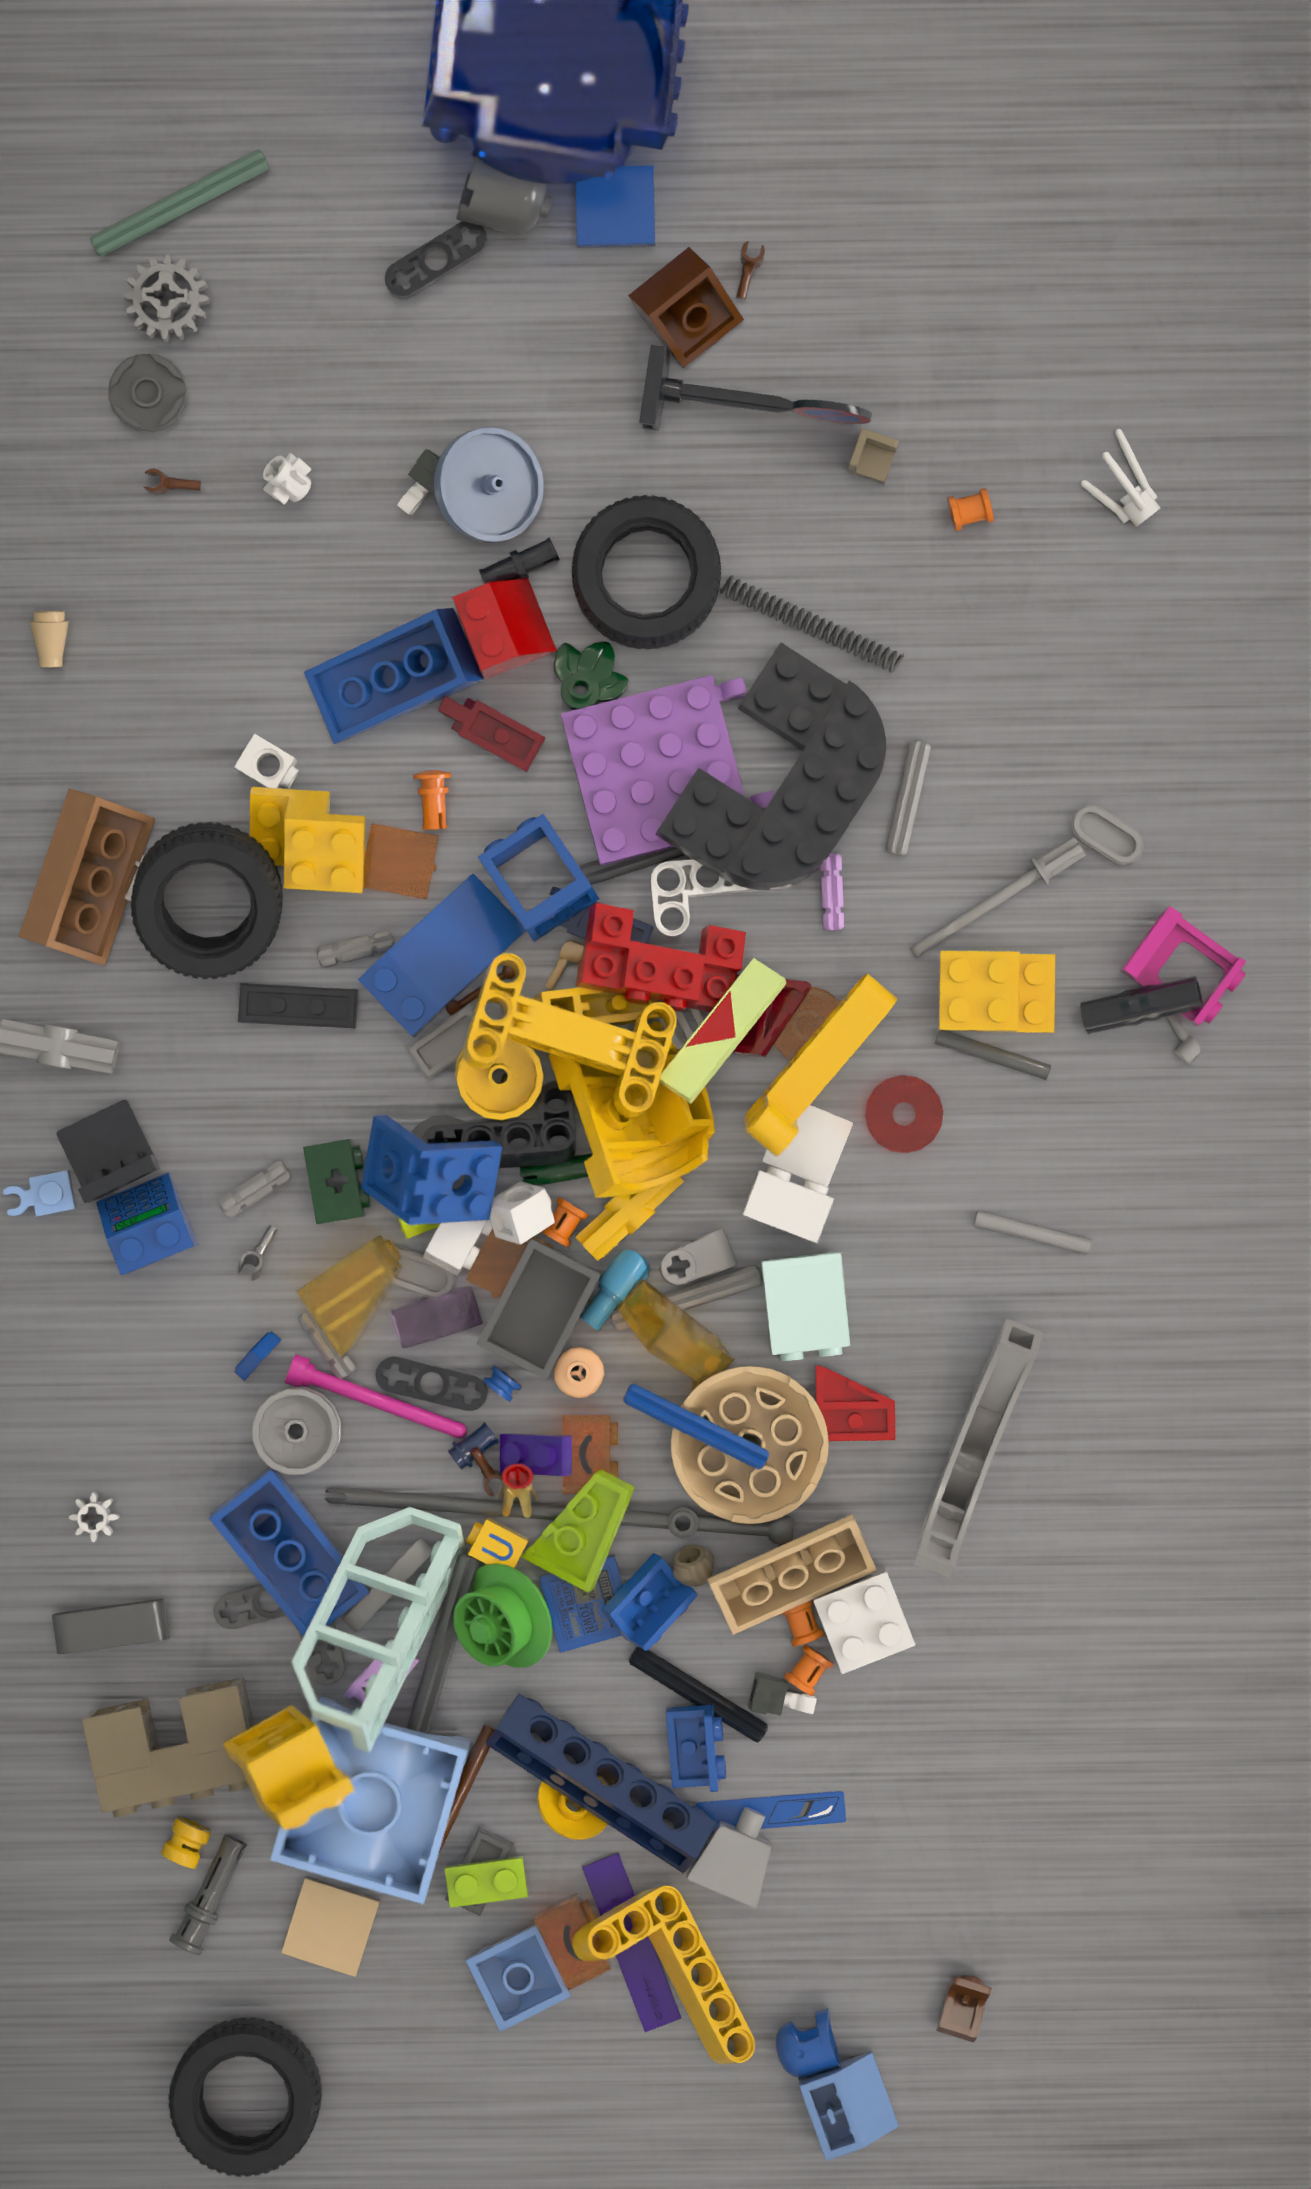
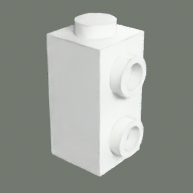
M491 1220L440 1223L425 1250L423 1258L456 1276L459 1275L462 1267L470 1270L480 1252V1249L475 1247V1244L481 1233L489 1236L493 1229Z

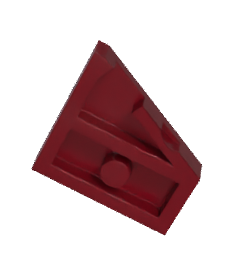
M785 979L786 985L731 1054L766 1057L811 990V984L807 981Z

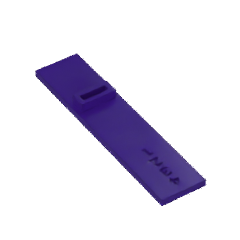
M619 1852L582 1866L600 1916L635 1896ZM626 1914L624 1927L630 1933L632 1930V1920ZM648 1936L616 1955L645 2032L682 2019L658 1954Z

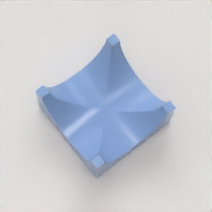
M321 1696L317 1701L318 1704L352 1715L354 1712L339 1705L336 1700ZM312 1715L311 1721L317 1725L335 1766L349 1777L355 1791L346 1795L344 1801L339 1805L329 1809L323 1808L311 1815L309 1821L300 1827L288 1828L285 1831L280 1827L270 1860L424 1904L471 1739L458 1735H433L384 1722L369 1753L355 1748L349 1730L316 1719Z

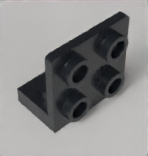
M121 1100L57 1132V1137L81 1185L78 1191L84 1203H91L160 1170L158 1162L127 1100Z

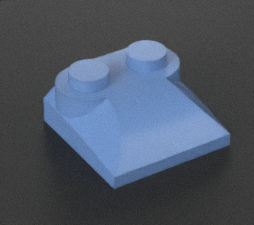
M537 1925L527 1928L492 1946L483 1947L476 1954L465 1959L500 2032L571 1997Z

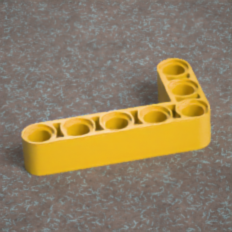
M866 973L748 1110L743 1118L745 1131L773 1155L779 1156L799 1131L797 1119L888 1014L898 998L871 975Z
M661 1886L644 1890L581 1927L575 1933L572 1945L574 1952L578 1958L588 1962L612 1958L648 1936L710 2058L718 2064L725 2065L742 2063L752 2057L755 2051L754 2037L682 1895L677 1889L672 1886ZM657 1896L662 1899L664 1904L662 1914L657 1911L655 1906ZM626 1914L632 1920V1930L630 1933L624 1927ZM675 1931H677L681 1937V1946L679 1949H677L673 1942V1935ZM595 1933L601 1941L599 1952L592 1945V1937ZM693 1966L696 1967V1969L699 1972V1981L697 1984L693 1982L691 1977V1970ZM711 2002H713L717 2008V2015L715 2019H713L709 2013V2006ZM729 2037L733 2039L735 2044V2050L732 2055L727 2048Z

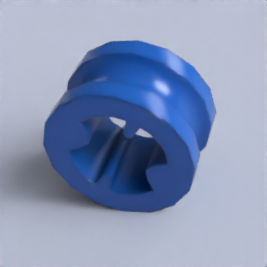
M494 1365L491 1368L493 1371L492 1376L484 1377L482 1381L501 1397L511 1402L513 1399L512 1392L520 1390L522 1386Z

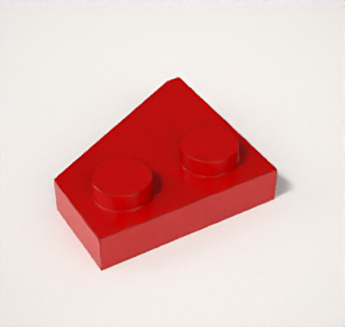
M815 1365L816 1403L826 1423L828 1441L896 1440L895 1401L822 1365Z

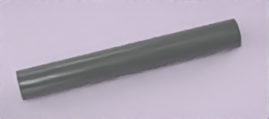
M939 1030L936 1036L935 1044L1032 1076L1047 1080L1051 1065L945 1030Z

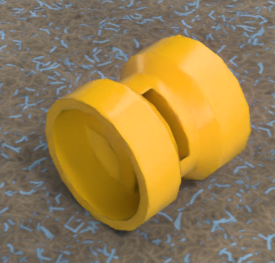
M177 1816L172 1825L173 1835L170 1840L164 1843L160 1853L165 1858L179 1865L196 1869L201 1858L200 1848L202 1845L207 1844L212 1831L198 1822Z

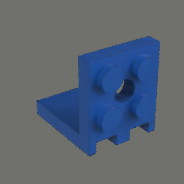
M388 1115L373 1116L361 1189L408 1225L489 1220L502 1146L495 1141L426 1144ZM464 1174L463 1184L458 1189L452 1190L453 1182Z

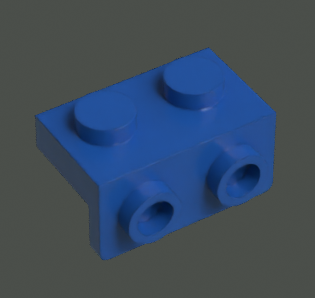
M653 1553L601 1611L625 1640L647 1651L660 1640L663 1633L688 1609L698 1594L692 1587L683 1585L680 1581L676 1580L673 1576V1570L665 1560Z
M714 1705L666 1708L672 1788L710 1786V1792L718 1791L720 1779H726L725 1755H718L717 1741H723L722 1717L714 1716Z

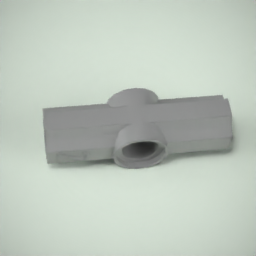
M5 1019L1 1020L0 1053L37 1059V1063L71 1069V1066L113 1074L118 1055L119 1041L94 1035L78 1034V1030L44 1024L42 1027Z

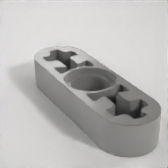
M420 1537L384 1576L405 1583L428 1559L433 1548ZM372 1587L369 1590L370 1593L362 1598L342 1620L357 1633L393 1594Z

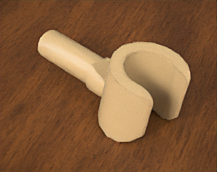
M567 940L564 943L556 966L546 981L545 987L550 990L554 989L568 961L576 964L580 963L584 943L575 940Z

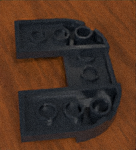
M780 642L738 707L740 711L803 751L772 800L764 810L701 768H698L655 834L723 879L738 886L754 890H770L771 888L790 884L793 886L810 877L825 863L879 779L886 756L884 726L876 707L869 697L850 680L845 684Z

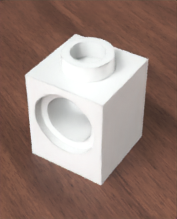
M255 733L234 766L239 772L266 788L289 789L299 772L295 768L298 761L293 756ZM266 756H275L280 762L278 772L269 777L261 775L259 771L261 760Z
M519 1181L493 1198L490 1220L495 1237L521 1245L555 1223L551 1211V1200L545 1188Z

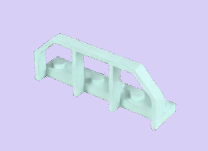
M412 1507L358 1527L292 1660L294 1671L313 1717L349 1730L355 1748L369 1753L448 1591L457 1557L460 1553L466 1554L467 1552L460 1524ZM415 1524L445 1535L442 1541L438 1540L435 1543L430 1556L431 1565L426 1574L422 1573L419 1576L415 1586L355 1565L366 1542L408 1525ZM348 1579L413 1601L411 1606H406L398 1621L399 1631L394 1641L389 1640L385 1647L325 1626ZM318 1639L383 1663L378 1674H373L367 1683L365 1690L366 1699L361 1709L356 1708L352 1715L318 1704L304 1667Z

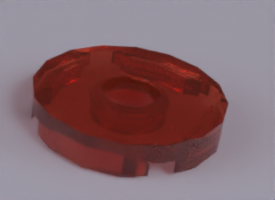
M900 1075L888 1078L874 1088L867 1100L865 1120L868 1131L879 1145L890 1151L909 1153L921 1150L935 1139L942 1125L943 1108L940 1097L930 1084L918 1077ZM908 1103L914 1108L915 1118L911 1124L903 1126L895 1122L893 1110L896 1105Z

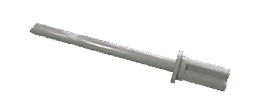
M1073 836L1036 860L1033 857L1030 860L1035 866L1034 869L910 949L917 958L1041 877L1046 885L1050 884V878L1085 857L1084 850Z

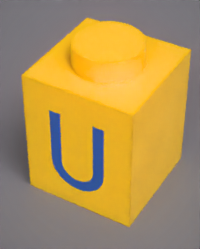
M487 1517L483 1525L476 1521L466 1540V1543L472 1546L468 1555L485 1564L500 1563L515 1568L529 1538Z

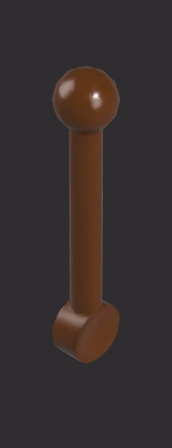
M504 965L502 972L497 977L503 981L506 978H514L515 974L510 967ZM482 985L461 1000H453L446 1007L447 1013L452 1016L479 997Z

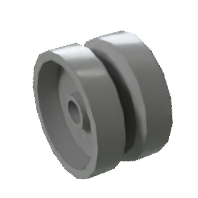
M289 1387L271 1395L259 1407L253 1421V1443L259 1457L270 1468L286 1475H304L319 1469L335 1454L342 1438V1420L335 1404L324 1393L310 1387ZM292 1424H300L303 1427L304 1434L301 1438L299 1436L296 1438L290 1436L289 1431L293 1428Z

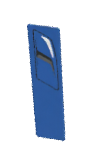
M843 1791L696 1803V1807L702 1809L717 1824L721 1820L733 1826L737 1825L744 1807L754 1809L766 1816L761 1829L843 1823L846 1821Z

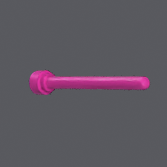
M295 1353L285 1380L286 1384L294 1387H300V1385L308 1387L309 1384L455 1438H463L467 1434V1427L463 1423L316 1370V1365L309 1363V1358Z

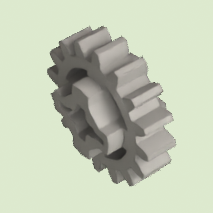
M168 254L165 255L163 264H158L154 257H150V268L146 270L138 264L136 269L140 275L139 278L128 277L127 279L128 284L134 289L133 292L123 294L126 301L133 303V305L126 309V313L129 317L139 316L135 320L134 326L137 330L148 326L146 335L150 339L157 332H161L164 342L169 341L170 333H176L177 337L183 340V329L188 327L193 332H196L198 329L194 323L195 318L206 319L207 317L206 313L200 309L201 305L210 304L209 297L200 294V292L208 288L205 280L195 281L200 272L197 267L186 271L187 261L184 258H181L177 265H174L171 256ZM159 275V279L151 287H145L152 278ZM176 275L185 279L192 291L180 289L176 284ZM170 290L176 299L169 300L168 306L164 307L158 298L164 297L165 291ZM142 306L154 308L157 312L158 322L150 319L144 313ZM189 309L183 318L175 322V317L182 310Z

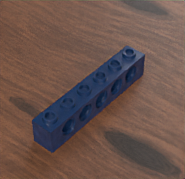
M518 1694L508 1707L486 1745L683 1874L696 1860L717 1824L699 1807L690 1806L675 1796L674 1792L667 1786L655 1783L643 1775L635 1765L623 1762L609 1753V1750L603 1744L586 1738L577 1732L571 1723L557 1719L545 1711L540 1703L531 1698H525L521 1694ZM531 1733L538 1734L543 1742L535 1740ZM564 1754L570 1755L576 1764L570 1763ZM597 1776L605 1778L609 1786L602 1784ZM630 1797L637 1799L642 1807L633 1804ZM663 1819L669 1820L675 1829L668 1827Z

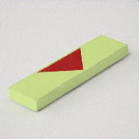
M753 958L662 1072L659 1082L691 1104L786 985L785 978Z

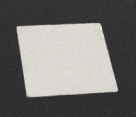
M809 1105L797 1119L799 1131L788 1147L777 1157L766 1150L763 1162L816 1184L828 1187L853 1122Z

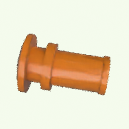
M426 770L413 774V779H421V788L417 789L418 794L422 795L423 830L447 829L445 793H449V788L445 787L444 778L452 777L450 772Z

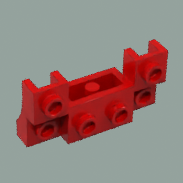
M595 903L590 907L584 948L577 971L576 987L623 995L626 1002L634 1004H648L649 1000L665 1003L674 1011H685L686 1008L711 1012L736 981V973L742 969L746 932L708 925L702 929L699 954L630 941L634 910L601 903Z

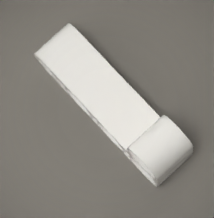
M694 859L661 863L651 874L656 929L661 935L668 938H676L684 934L690 920L689 897L763 890L741 887L720 876L717 884L713 887H703L697 882L696 874L699 869L705 866ZM672 870L677 873L680 883L675 890L664 891L658 886L657 877L662 871ZM790 884V885H786V886H782V887L771 888L770 890H774V889H784V888H789V887H793V886H791V884ZM668 909H676L683 915V924L677 930H668L661 924V916Z

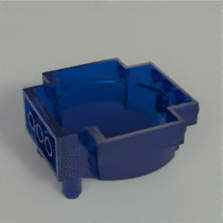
M436 0L422 127L430 128L432 136L442 143H451L459 135L473 139L471 156H476L490 167L521 180L543 184H568L594 177L612 179L618 165L624 166L625 160L639 146L662 150L668 136L674 137L678 114L672 112L673 100H678L681 89V76H675L677 63H682L685 50V40L679 39L680 27H685L689 4L683 3V0Z

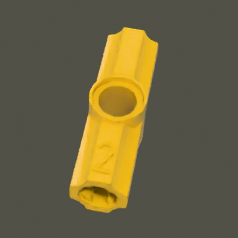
M679 1177L639 1193L615 1196L604 1206L605 1210L575 1238L599 1261L616 1247L627 1234L632 1235L656 1212L654 1209L684 1181Z

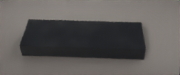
M240 983L238 1022L356 1029L358 989Z

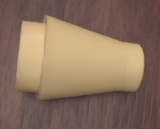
M65 611L33 612V621L30 622L39 658V667L63 666L62 658L69 621L65 620Z

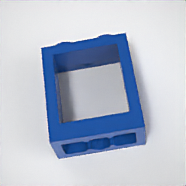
M544 814L537 818L531 817L523 821L518 826L516 832L505 839H497L491 842L485 848L484 853L478 856L533 942L599 900L592 885ZM546 836L575 881L526 912L497 868Z

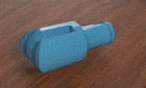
M623 1250L616 1255L598 1280L600 1283L598 1287L601 1290L583 1314L581 1313L580 1318L600 1331L602 1325L619 1303L623 1305L625 1302L629 1304L647 1280L651 1270L649 1261L633 1250Z

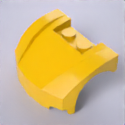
M654 1021L648 1025L656 1032H661L663 1024L659 1021ZM672 1041L662 1072L681 1050H678ZM646 1051L636 1053V1061L640 1067L644 1069L653 1068V1057ZM553 1054L548 1055L560 1091L572 1090L593 1156L586 1160L584 1164L596 1198L629 1195L657 1187L689 1173L708 1159V1142L713 1136L715 1129L706 1087L690 1104L659 1082L651 1106L637 1117H624L618 1113L613 1104L618 1075ZM634 1088L625 1090L624 1096L628 1104L636 1107L642 1105L643 1098L638 1090Z

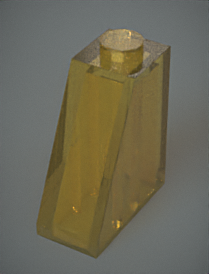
M381 1235L372 1239L296 1291L340 1357L356 1347L403 1268L398 1261L401 1259V1256L396 1246L389 1239L384 1240Z
M643 1279L638 1282L616 1307L648 1352L699 1383H702L718 1372L726 1370L735 1360L716 1335Z

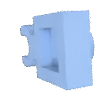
M69 1170L29 1178L31 1188L29 1190H25L20 1186H10L3 1190L4 1195L15 1193L21 1198L19 1207L7 1210V1214L11 1216L25 1213L29 1206H34L36 1216L76 1209Z

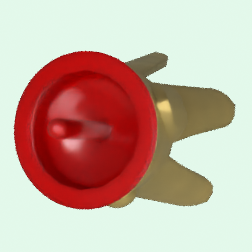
M512 1464L505 1468L502 1473L503 1486L498 1495V1498H501L504 1492L502 1514L505 1517L510 1514L514 1498L518 1497L524 1517L529 1518L532 1514L530 1491L535 1500H539L532 1485L533 1473L526 1465Z

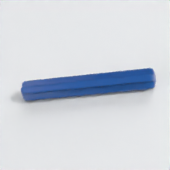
M631 1384L623 1397L625 1404L757 1470H761L768 1460L769 1452L766 1449L636 1384Z

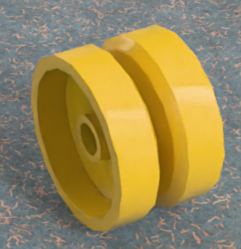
M479 1039L473 1042L474 1052L478 1056L483 1058L492 1056V1047L487 1041ZM506 1039L499 1058L489 1068L475 1069L469 1066L464 1060L463 1048L457 1056L454 1074L460 1095L471 1110L485 1118L505 1120L517 1117L532 1107L541 1092L543 1071L540 1059L531 1047ZM499 1068L504 1069L507 1074L502 1075V1081L495 1082L492 1076L493 1071Z

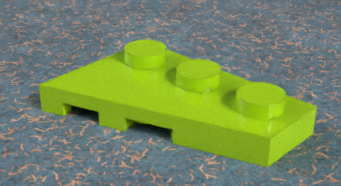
M602 1469L599 1470L567 1504V1507L542 1532V1535L526 1550L521 1558L589 1593L595 1588L635 1487Z

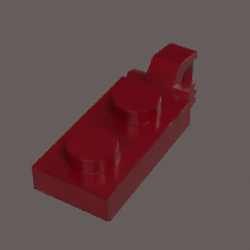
M445 696L438 708V712L454 720L451 729L457 732L459 736L526 773L546 737L478 700L475 702L468 697L464 705H461Z

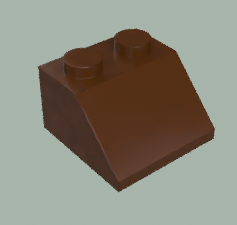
M690 247L628 295L646 324L662 344L667 347L668 351L682 368L686 367L744 320L711 267Z

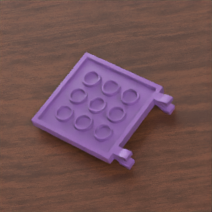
M713 675L561 713L563 727L600 866L674 848L655 834L698 768H701L745 797L720 703L745 697L746 689L743 677L715 686ZM773 790L747 799L765 810L774 796Z

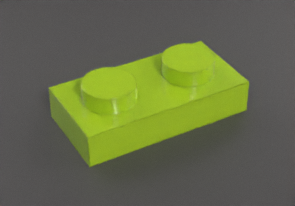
M523 1856L445 1866L450 1908L528 1897Z

